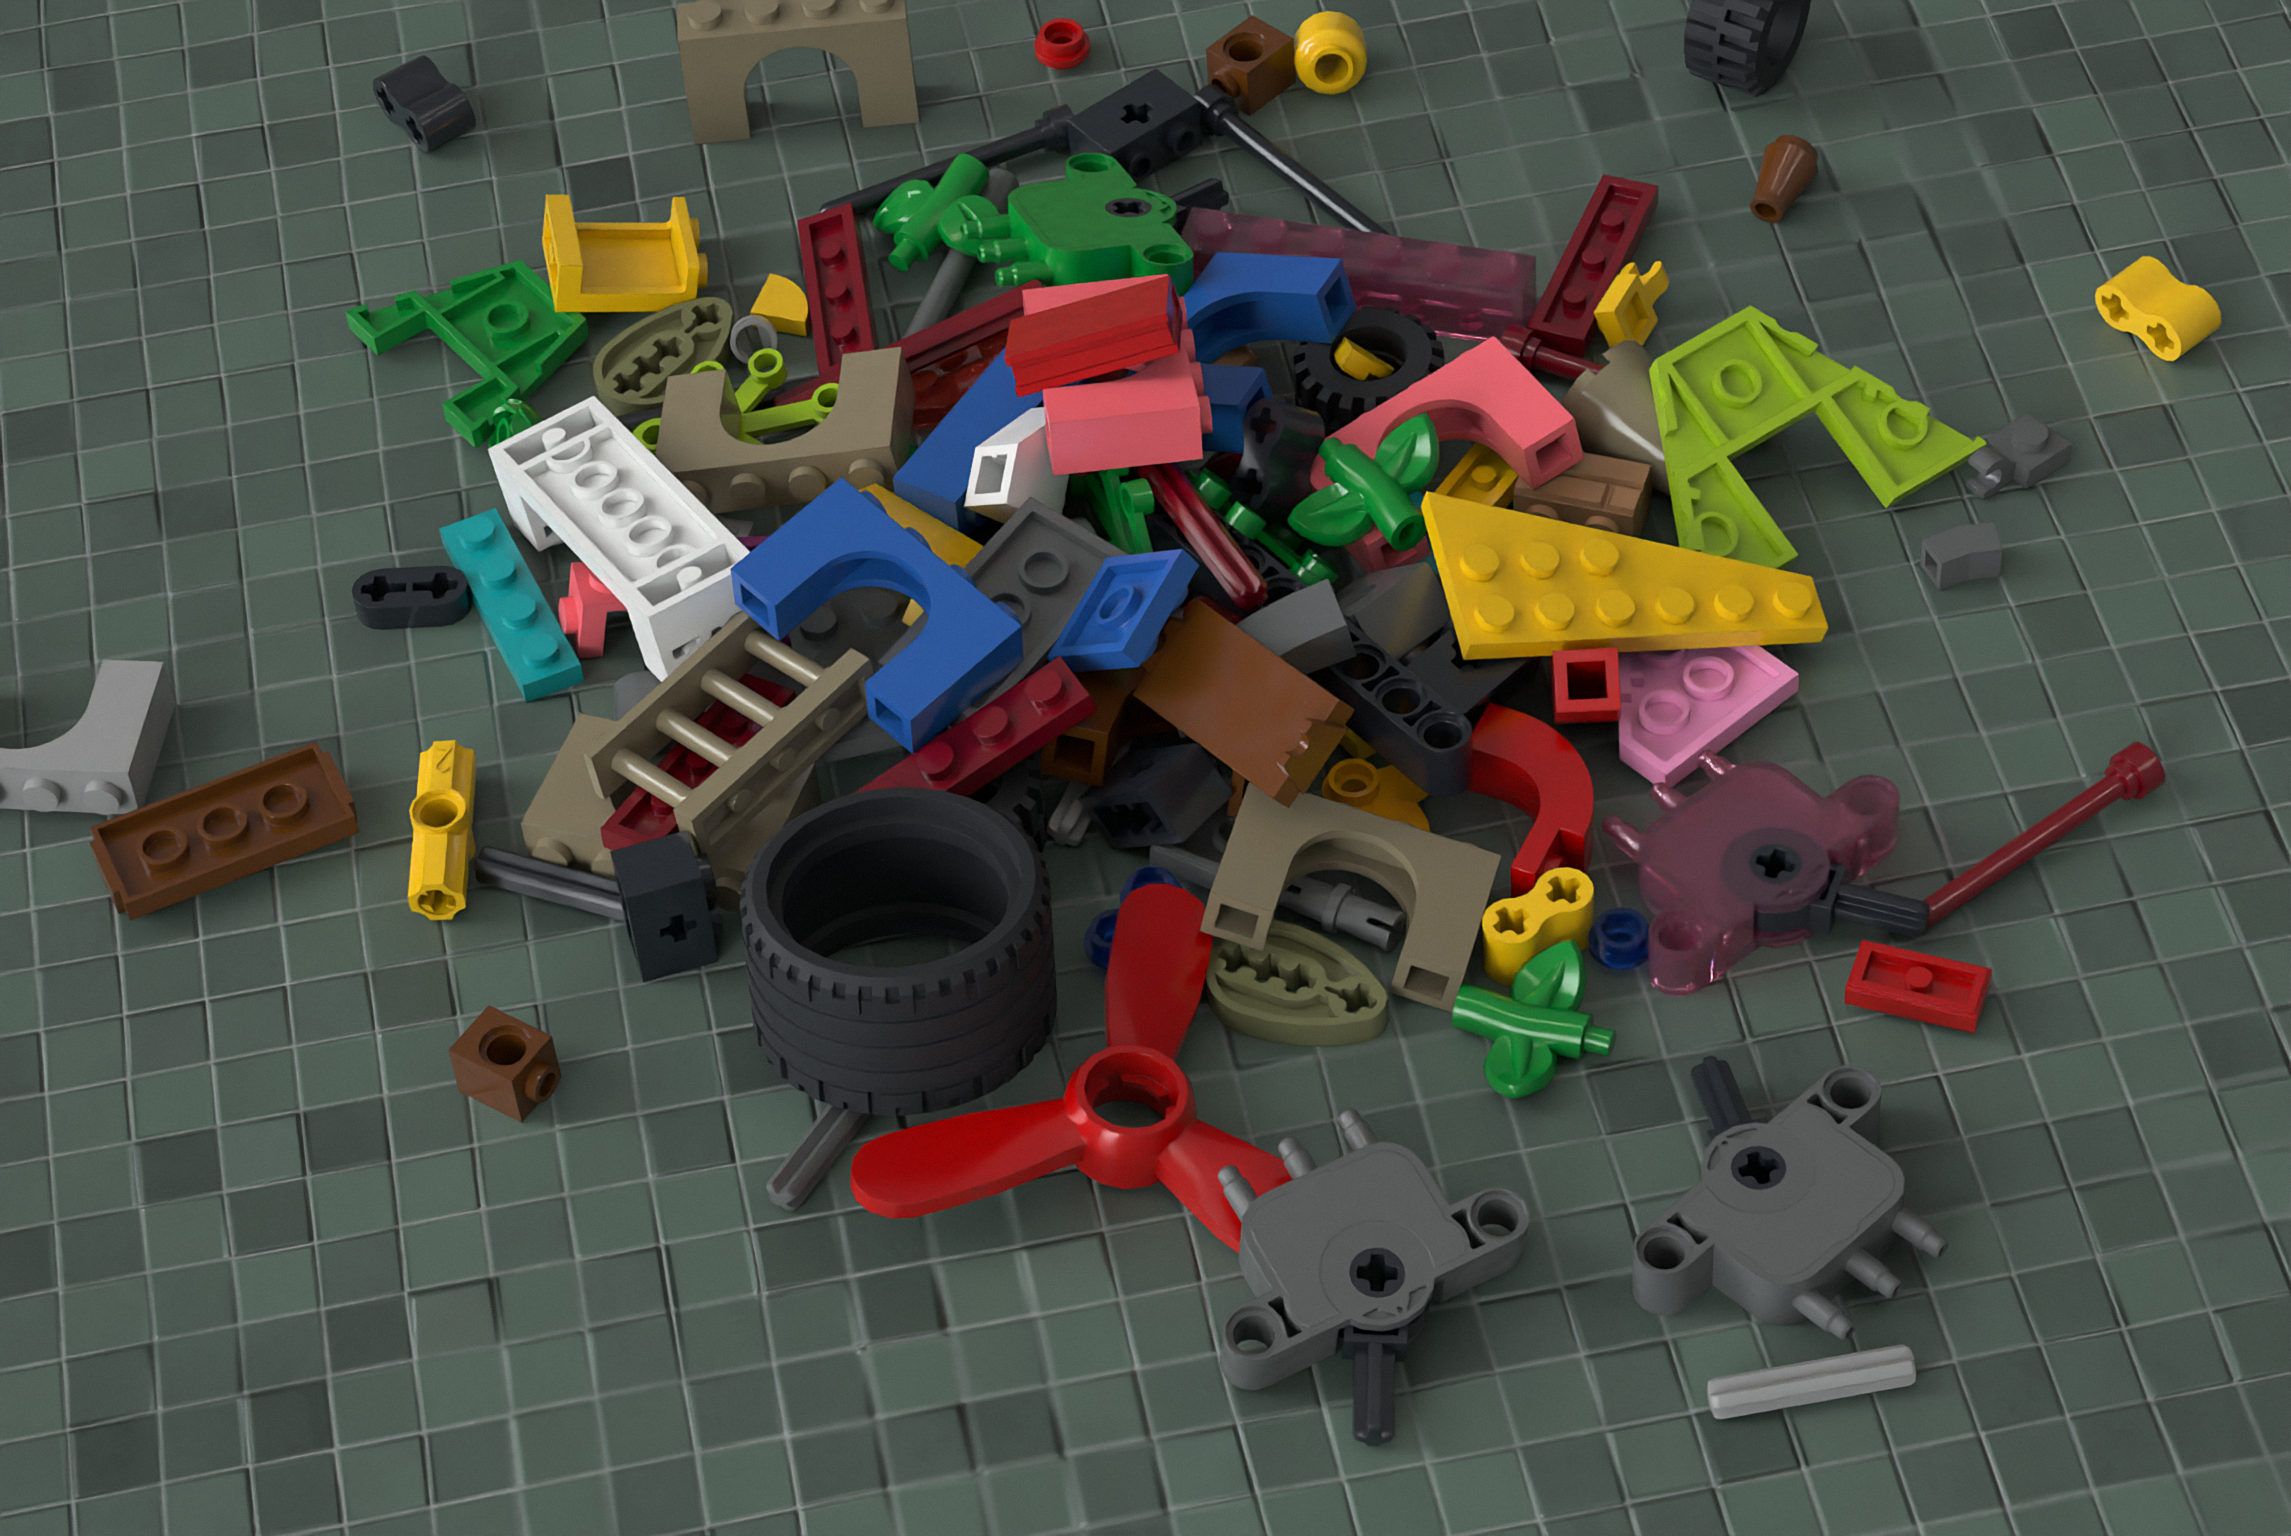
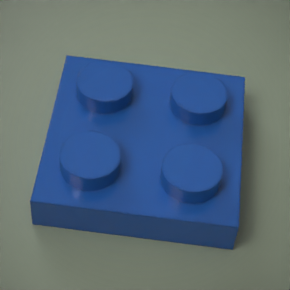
M1183 549L1106 557L1046 658L1051 662L1060 656L1072 673L1139 667L1155 651L1158 645L1157 636L1170 614L1185 600L1188 594L1187 585L1199 564Z

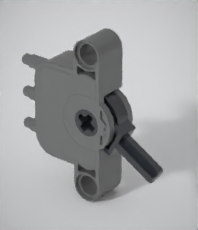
M1708 1056L1703 1058L1701 1064L1693 1067L1690 1076L1712 1129L1707 1131V1148L1704 1151L1701 1165V1180L1645 1227L1635 1238L1633 1245L1632 1291L1635 1301L1642 1309L1652 1314L1671 1315L1687 1308L1713 1285L1754 1317L1768 1324L1787 1326L1809 1319L1824 1331L1832 1332L1841 1340H1846L1855 1332V1322L1846 1316L1843 1309L1831 1300L1854 1279H1858L1873 1291H1879L1887 1298H1895L1902 1289V1281L1890 1272V1268L1877 1259L1893 1246L1899 1236L1917 1249L1925 1250L1933 1257H1941L1948 1249V1240L1940 1235L1933 1225L1904 1205L1905 1178L1902 1169L1889 1155L1874 1145L1878 1140L1882 1087L1879 1079L1873 1072L1862 1066H1838L1828 1071L1768 1122L1767 1117L1751 1120L1727 1061L1717 1060L1715 1056Z
M1350 1108L1339 1115L1338 1122L1344 1131L1346 1141L1353 1150L1351 1153L1318 1168L1309 1152L1302 1148L1297 1138L1287 1137L1279 1143L1278 1151L1283 1157L1284 1166L1293 1180L1259 1197L1248 1180L1242 1177L1236 1166L1227 1165L1218 1172L1217 1178L1224 1188L1223 1193L1242 1223L1238 1262L1244 1278L1256 1296L1255 1299L1238 1306L1227 1316L1223 1325L1220 1366L1224 1376L1231 1384L1241 1389L1258 1390L1334 1355L1337 1351V1345H1342V1359L1353 1360V1437L1356 1441L1366 1443L1367 1446H1378L1380 1443L1391 1442L1395 1435V1361L1405 1362L1407 1345L1419 1337L1429 1319L1431 1300L1442 1303L1517 1265L1524 1252L1530 1211L1526 1201L1518 1193L1503 1187L1484 1189L1449 1205L1423 1161L1411 1149L1398 1143L1379 1142L1369 1124L1362 1120L1357 1110ZM1497 1224L1507 1228L1510 1234L1492 1236L1481 1227ZM1370 1285H1379L1380 1291H1371ZM1246 1340H1258L1269 1349L1262 1353L1252 1354L1241 1350L1237 1345Z

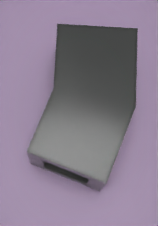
M1995 522L1955 526L1922 539L1920 566L1939 590L1967 580L2000 577L2003 549Z

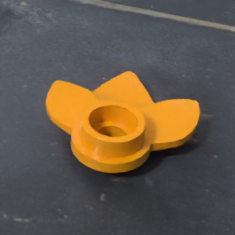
M1346 759L1335 764L1323 781L1322 798L1347 803L1356 809L1397 822L1409 823L1419 829L1430 832L1428 820L1417 802L1425 799L1429 794L1421 790L1393 765L1376 769L1368 761Z

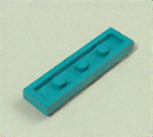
M494 508L439 528L443 546L454 567L461 570L466 576L470 597L526 703L583 682L581 664L497 509Z

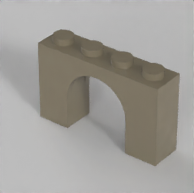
M699 0L677 4L678 46L695 144L751 139L750 105L746 78L751 69L764 57L776 51L793 47H811L830 52L842 59L850 67L857 81L863 128L919 122L917 86L906 0Z
M902 347L843 354L837 399L831 412L819 425L809 432L789 441L776 444L757 445L738 440L742 413L726 369L668 376L655 457L712 514L812 502L841 477L857 490L876 483L888 491L894 492L893 477L908 461L916 395Z
M579 713L521 822L528 856L616 879L610 851L613 850L603 847L600 828L633 793L637 784L628 779L606 800L600 798L595 794L582 753L592 745L593 741L601 733L607 731L617 721ZM815 763L808 767L709 858L716 883V891L706 893V897L714 895L718 907L729 912H740L741 884L745 881V872L748 865L754 862V855L784 825L822 804Z
M1249 782L1210 891L1200 931L1263 951L1280 899L1293 882L1309 873L1322 870H1344L1358 873L1384 887L1395 898L1402 912L1407 916L1406 938L1389 992L1452 1012L1501 855L1481 849L1471 843L1459 842L1419 829L1409 823L1387 819L1356 809L1347 803L1331 801L1307 792L1304 795L1299 793L1290 808H1287Z

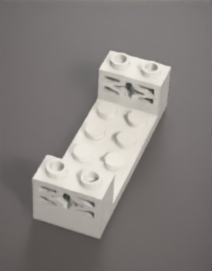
M595 396L488 449L514 526L539 552L550 546L565 542L627 608L645 665L661 682L723 628L733 615L742 611L735 604L730 569L748 555L750 551Z

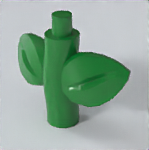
M959 154L951 163L936 188L928 181L912 179L897 187L881 204L874 216L873 225L881 233L894 235V243L897 247L888 257L889 262L894 268L906 272L915 261L925 262L943 241L958 252L978 257L977 249L980 245L993 243L995 240L1007 239L1005 237L980 241L978 239L965 240L961 237L960 225L964 221H972L977 217L1000 215L999 210L989 199L979 196L990 180V174L981 161L969 154Z
M1425 412L1416 415L1394 429L1378 447L1374 460L1357 445H1343L1335 437L1329 438L1322 443L1319 448V455L1326 462L1324 473L1334 484L1311 494L1292 510L1287 519L1291 528L1313 542L1326 546L1340 547L1351 545L1370 533L1375 523L1382 535L1395 550L1406 551L1416 546L1424 538L1427 528L1423 514L1413 503L1409 495L1421 491L1432 481L1439 462L1438 436L1434 423Z
M1565 939L1541 950L1523 963L1514 975L1509 994L1510 998L1464 982L1458 991L1453 1008L1452 1026L1454 1028L1495 1041L1483 1060V1071L1489 1085L1497 1093L1508 1098H1521L1547 1087L1558 1069L1556 1055L1582 1060L1586 1052L1589 1051L1609 1057L1616 1040L1615 1030L1593 1025L1594 1017L1592 1014L1577 1011L1585 992L1586 968L1583 955L1575 939Z

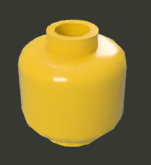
M1324 11L1313 14L1303 21L1294 37V65L1297 76L1306 87L1319 94L1335 95L1346 92L1357 85L1364 75L1368 59L1366 41L1363 30L1353 18L1342 12Z

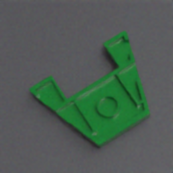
M522 260L449 280L451 289L422 297L413 290L394 296L396 305L368 312L367 305L365 304L346 311L349 329L377 356L423 330L430 328L484 379L442 403L445 420L474 448L482 445L495 431L496 427L492 420V413L496 408L502 406L508 399L526 401L589 337L586 318L579 312H555L551 287Z

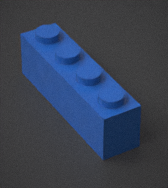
M1006 347L893 477L895 495L967 537L970 536L977 526H983L989 519L987 516L964 507L975 448L1029 409L1044 407L1043 391L1017 397L1015 391L1016 380L1011 366L1007 367L1004 359ZM1086 378V379H1083V380H1079V381L1072 382V383H1069V384L1061 385V386H1058V387L1074 386V385H1083V384H1092V383H1091V379H1090V378Z

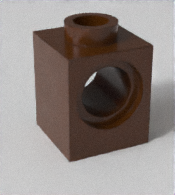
M1253 15L1206 48L1208 85H1217L1233 97L1236 108L1248 116H1251L1296 82L1294 39Z
M490 1005L449 1049L459 1092L521 1123L539 1103L547 1101L552 1096L559 1080L562 1078L552 1036Z

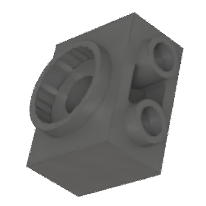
M1427 561L1364 573L1335 594L1343 616L1400 663L1417 646L1423 645L1426 648L1430 643L1429 636L1446 625L1452 618L1440 575L1431 569Z

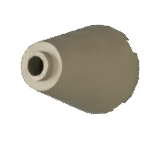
M1625 340L1602 354L1610 363L1597 375L1587 368L1577 378L1564 396L1561 405L1575 418L1582 451L1651 465L1652 488L1671 497L1649 369L1654 361L1636 341Z

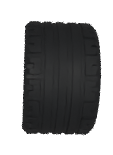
M906 787L868 790L825 802L801 814L774 833L767 840V843L754 855V862L748 865L745 872V881L741 884L740 913L755 1037L758 1046L762 1047V1053L767 1062L774 1065V1071L781 1078L788 1079L790 1085L797 1090L807 1093L818 1101L855 1112L875 1115L931 1113L968 1103L993 1092L1003 1084L1011 1081L1021 1070L1025 1069L1034 1060V1055L1039 1053L1046 1044V1037L1051 1034L1054 1026L1053 1018L1057 1012L1049 873L1046 870V861L1043 854L1038 852V845L1033 838L1025 835V830L1018 823L1011 821L1007 815L979 801L946 791ZM907 933L942 935L973 944L956 954L928 963L893 968L856 966L827 959L828 956L850 945L876 937Z

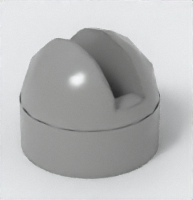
M748 315L736 322L731 331V350L735 357L745 364H748L750 357L757 352L753 351L747 326H757L763 349L771 348L776 350L778 337L774 325L768 319L759 315Z

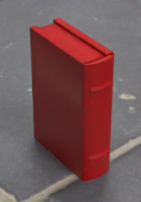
M1168 275L1010 320L1004 359L1007 367L1011 366L1016 380L1015 391L1017 397L1179 353L1183 313L1171 276Z

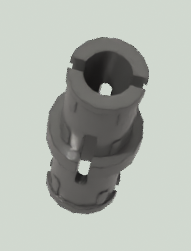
M1308 875L1297 879L1289 886L1301 891V893L1296 894L1286 890L1278 905L1279 908H1286L1321 922L1322 930L1328 933L1338 935L1340 931H1343L1379 946L1387 952H1392L1401 939L1377 926L1382 924L1401 933H1404L1407 916L1404 912L1395 911L1357 896V890L1347 884L1339 883L1334 887Z

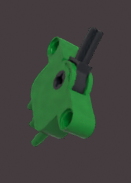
M1081 153L1067 159L1066 180L1021 186L1011 191L1008 195L1007 214L977 217L972 221H964L960 225L961 237L965 240L978 239L983 241L1008 237V239L982 244L977 249L978 259L982 263L996 262L1001 264L1015 262L1010 267L998 268L996 270L995 279L1000 287H1019L1032 280H1039L1044 287L1168 274L1172 278L1178 297H1184L1194 282V254L1185 242L1187 240V226L1219 212L1221 207L1228 204L1230 197L1229 193L1223 190L1222 181L1210 178L1171 197L1152 190L1137 189V184L1112 156L1101 153Z

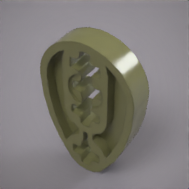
M702 297L663 309L625 329L609 341L595 358L593 376L598 400L614 416L663 407L668 376L690 374L695 366L705 361H716L726 369L733 354L730 346V336L735 321L731 305L718 297Z
M1273 920L1263 951L1220 938L1211 948L1205 977L1207 1000L1214 1015L1224 1025L1238 1033L1270 1042L1291 1045L1338 1046L1370 1041L1380 1036L1387 1027L1389 1020L1388 998L1385 988L1366 965L1346 949L1320 934L1292 923ZM1241 964H1243V965H1248L1250 968H1248V967H1240V965H1241ZM1227 970H1230V971H1236V970H1237V972H1236V973H1230V972H1228ZM1270 972L1279 974V978L1270 977L1266 983L1257 982V978L1265 979L1269 976ZM1300 984H1303V985H1308L1309 988H1308V987H1300V988H1299V986H1300ZM1287 988H1290L1292 991L1298 989L1296 994L1287 992ZM1360 1004L1369 1006V1008L1361 1007L1356 1014L1347 1012V1010L1355 1011L1359 1008Z

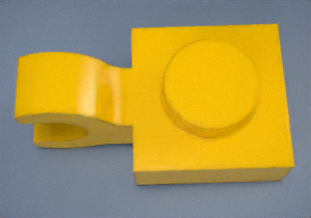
M1661 261L1655 262L1650 271L1642 276L1635 263H1628L1621 270L1620 274L1616 276L1595 309L1594 315L1598 328L1604 334L1609 348L1625 340L1636 341L1639 345L1643 346L1656 325L1658 318L1652 306L1656 299L1666 291L1670 282Z

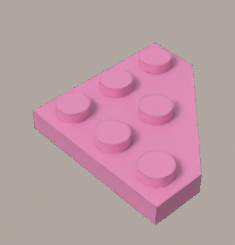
M1759 645L1618 652L1621 696L1619 759L1661 790L1667 792L1798 691L1799 673Z

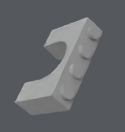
M103 659L87 709L72 729L59 738L40 746L24 749L0 748V809L35 810L39 812H84L110 815L125 814L143 807L175 707V700L164 662Z

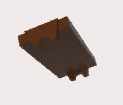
M1197 598L1183 619L1168 617L1160 631L1155 651L1140 665L1146 672V675L1133 693L1135 697L1183 733L1199 743L1273 800L1287 808H1290L1299 793L1305 794L1348 730L1344 726L1355 711L1351 706Z
M317 741L91 826L90 831L94 841L89 843L105 887L109 890L117 913L126 911L131 921L359 833L356 823L358 821L354 799L330 752L322 753Z

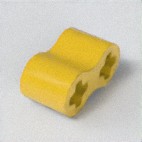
M2151 256L2139 258L2097 288L2095 294L2099 313L2110 326L2121 332H2130L2137 335L2157 357L2165 361H2174L2219 329L2222 322L2218 304L2207 291L2196 285H2187L2180 282L2169 272L2164 264Z
M1569 867L1555 868L1545 872L1538 879L1535 887L1527 894L1517 898L1502 899L1494 902L1485 910L1482 917L1483 964L1489 978L1499 984L1512 986L1514 975L1518 969L1541 950L1565 939H1575L1581 951L1591 943L1594 936V887L1586 874Z

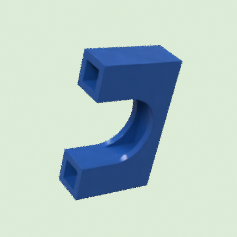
M1216 252L1185 294L1184 300L1188 329H1192L1196 362L1201 364L1204 396L1208 395L1212 414V433L1202 434V451L1244 454L1242 431L1247 411L1260 399H1274L1264 368L1213 365L1210 363L1234 348L1258 341L1285 340L1332 343L1357 308L1342 259ZM1129 370L1124 378L1134 375L1138 372L1134 370Z
M842 477L730 569L735 604L778 641L829 599L854 588L873 586L893 589L909 596L922 607L928 616V621L919 636L865 682L868 717L912 754L925 746L1024 661L1023 627L1016 613L1003 602H992L977 589L971 576L962 567L956 564L950 566L932 552L926 539L917 530L911 527L904 529L887 515L882 503L872 493L866 490L859 492Z

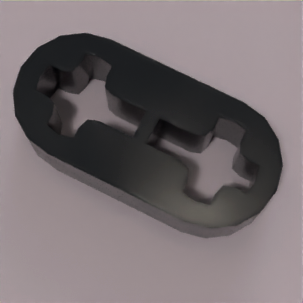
M451 566L372 570L361 575L355 581L352 588V596L358 619L363 625L372 629L453 625L463 620L470 612L472 606L466 576L461 570ZM440 594H445V597L440 598ZM384 597V601H379V598Z

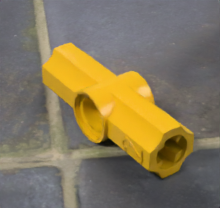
M456 740L434 741L432 747L420 753L417 796L412 801L409 809L414 831L408 903L412 912L421 913L430 921L452 920L455 913L466 908L469 862L474 857L476 851L472 823L477 759L473 749L459 745Z

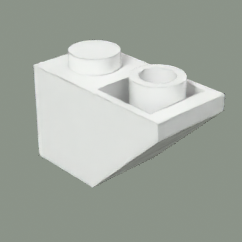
M1044 407L1029 409L975 448L964 507L1005 524L1029 497H1032L1062 514L1069 474L1053 476L1046 442Z

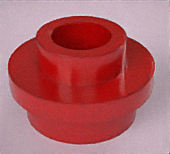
M1067 18L1048 21L1040 28L1039 35L1034 42L1035 56L1039 62L1048 67L1060 70L1070 69L1082 63L1090 53V39L1078 22Z

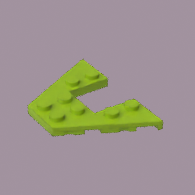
M1751 305L1658 357L1649 369L1680 548L1784 570L1791 566L1798 557V553L1732 465L1731 460L1815 412L1887 509L1967 462L1973 453L1985 447L1987 443L1979 436L1973 441L1929 416V407L1918 401L1902 399L1896 394L1892 386L1861 368L1854 366L1849 370L1816 351L1819 344L1798 332L1784 330L1775 319Z

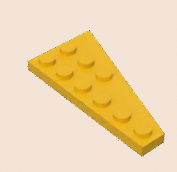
M1426 491L1420 506L1464 660L1553 656V651L1618 648V652L1818 643L1822 641L1829 628L1811 576Z

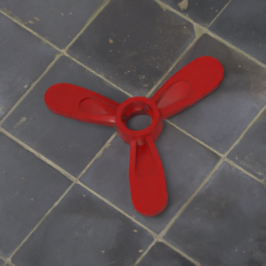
M1147 884L1131 891L1120 906L1116 918L1104 985L1106 1049L1087 1057L1075 1069L1068 1080L1063 1098L964 1114L881 1135L864 1144L852 1159L850 1188L855 1200L869 1212L890 1219L915 1218L999 1194L1075 1164L1080 1172L1098 1183L1121 1189L1149 1187L1161 1181L1219 1240L1239 1254L1242 1223L1223 1193L1224 1188L1217 1178L1218 1172L1227 1165L1236 1166L1242 1177L1248 1180L1258 1197L1293 1179L1284 1166V1160L1197 1119V1106L1192 1083L1176 1063L1197 1015L1214 936L1200 931L1206 909L1201 900L1185 889L1169 884ZM1129 1100L1146 1104L1159 1112L1164 1120L1149 1127L1127 1128L1109 1123L1098 1116L1093 1109L1107 1102Z

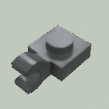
M2026 413L1986 438V446L1970 456L1968 464L1977 469L1979 473L1967 480L1965 487L1982 499L1992 497L2013 479L2028 489L2070 462L2072 443L2030 413Z

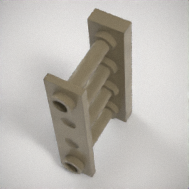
M742 610L733 615L723 628L611 728L601 733L593 741L592 745L582 753L595 794L606 800L629 779L672 806L679 831H687L694 854L707 853L708 858H710L868 713L865 682L874 675L870 658L850 648L832 666L824 668L782 643L781 640L778 641ZM760 660H763L808 688L788 706L781 708L739 683L738 680ZM718 699L764 728L744 746L736 748L693 720ZM674 739L719 768L699 787L692 789L650 763L649 760Z

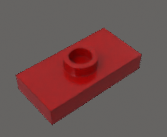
M1862 940L1845 987L1844 1004L1976 1033L1991 986L1992 969Z

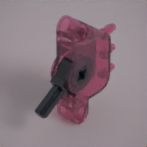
M1708 749L1703 750L1698 755L1697 764L1706 771L1707 776L1713 781L1689 798L1685 797L1677 789H1671L1664 782L1655 783L1650 789V798L1659 804V808L1666 814L1651 823L1642 833L1632 824L1624 822L1616 815L1607 816L1602 823V830L1611 837L1612 842L1638 863L1639 897L1645 906L1656 915L1651 921L1648 930V976L1654 988L1665 995L1682 997L1701 990L1761 946L1771 948L1792 946L1811 938L1817 931L1830 934L1835 919L1912 937L1923 935L1928 924L1929 904L1925 901L1849 884L1889 856L1896 847L1900 795L1898 788L1892 781L1882 776L1870 774L1855 777L1823 798L1790 771L1776 763L1757 760L1743 762L1735 766L1725 757L1718 756Z

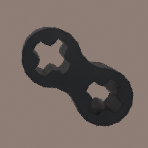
M421 55L375 78L372 82L376 99L384 114L391 122L400 125L407 132L416 147L423 153H427L473 130L476 126L473 109L465 94L457 85L445 80L435 64L426 55Z
M1263 398L1250 407L1243 421L1244 454L1230 480L1229 491L1232 493L1230 501L1232 505L1236 501L1241 502L1262 519L1287 525V519L1292 510L1312 494L1310 469L1314 459L1319 454L1320 446L1325 440V426L1320 415L1312 410L1271 398Z

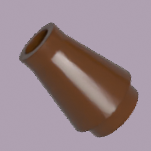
M1782 135L1775 142L1766 146L1755 195L1750 203V209L1756 217L1770 223L1781 221L1786 210L1818 173V165L1816 163L1818 154L1809 142L1794 135Z

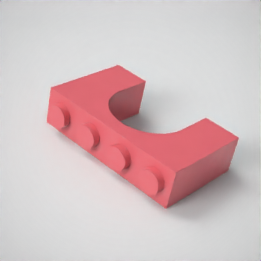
M1168 274L1022 290L1024 316L1165 277ZM1183 296L1178 297L1183 313L1179 353L1126 367V369L1134 370L1138 373L1123 379L1043 389L1046 442L1053 476L1203 459L1202 434L1212 433V414L1208 395L1204 396L1201 364L1196 362L1192 329H1188L1186 305Z
M1495 336L1462 353L1455 360L1422 380L1413 383L1407 389L1373 410L1362 414L1356 420L1324 440L1335 437L1343 445L1355 444L1374 460L1378 447L1394 429L1410 418L1426 412L1434 423L1439 442L1469 440L1490 447L1511 466L1532 490H1535L1584 459L1575 418ZM1319 454L1314 459L1310 469L1312 494L1334 484L1325 475L1324 466L1326 462ZM1375 523L1370 533L1353 544L1344 546L1368 573L1414 564L1431 554L1426 535L1413 548L1406 551H1397L1385 539Z

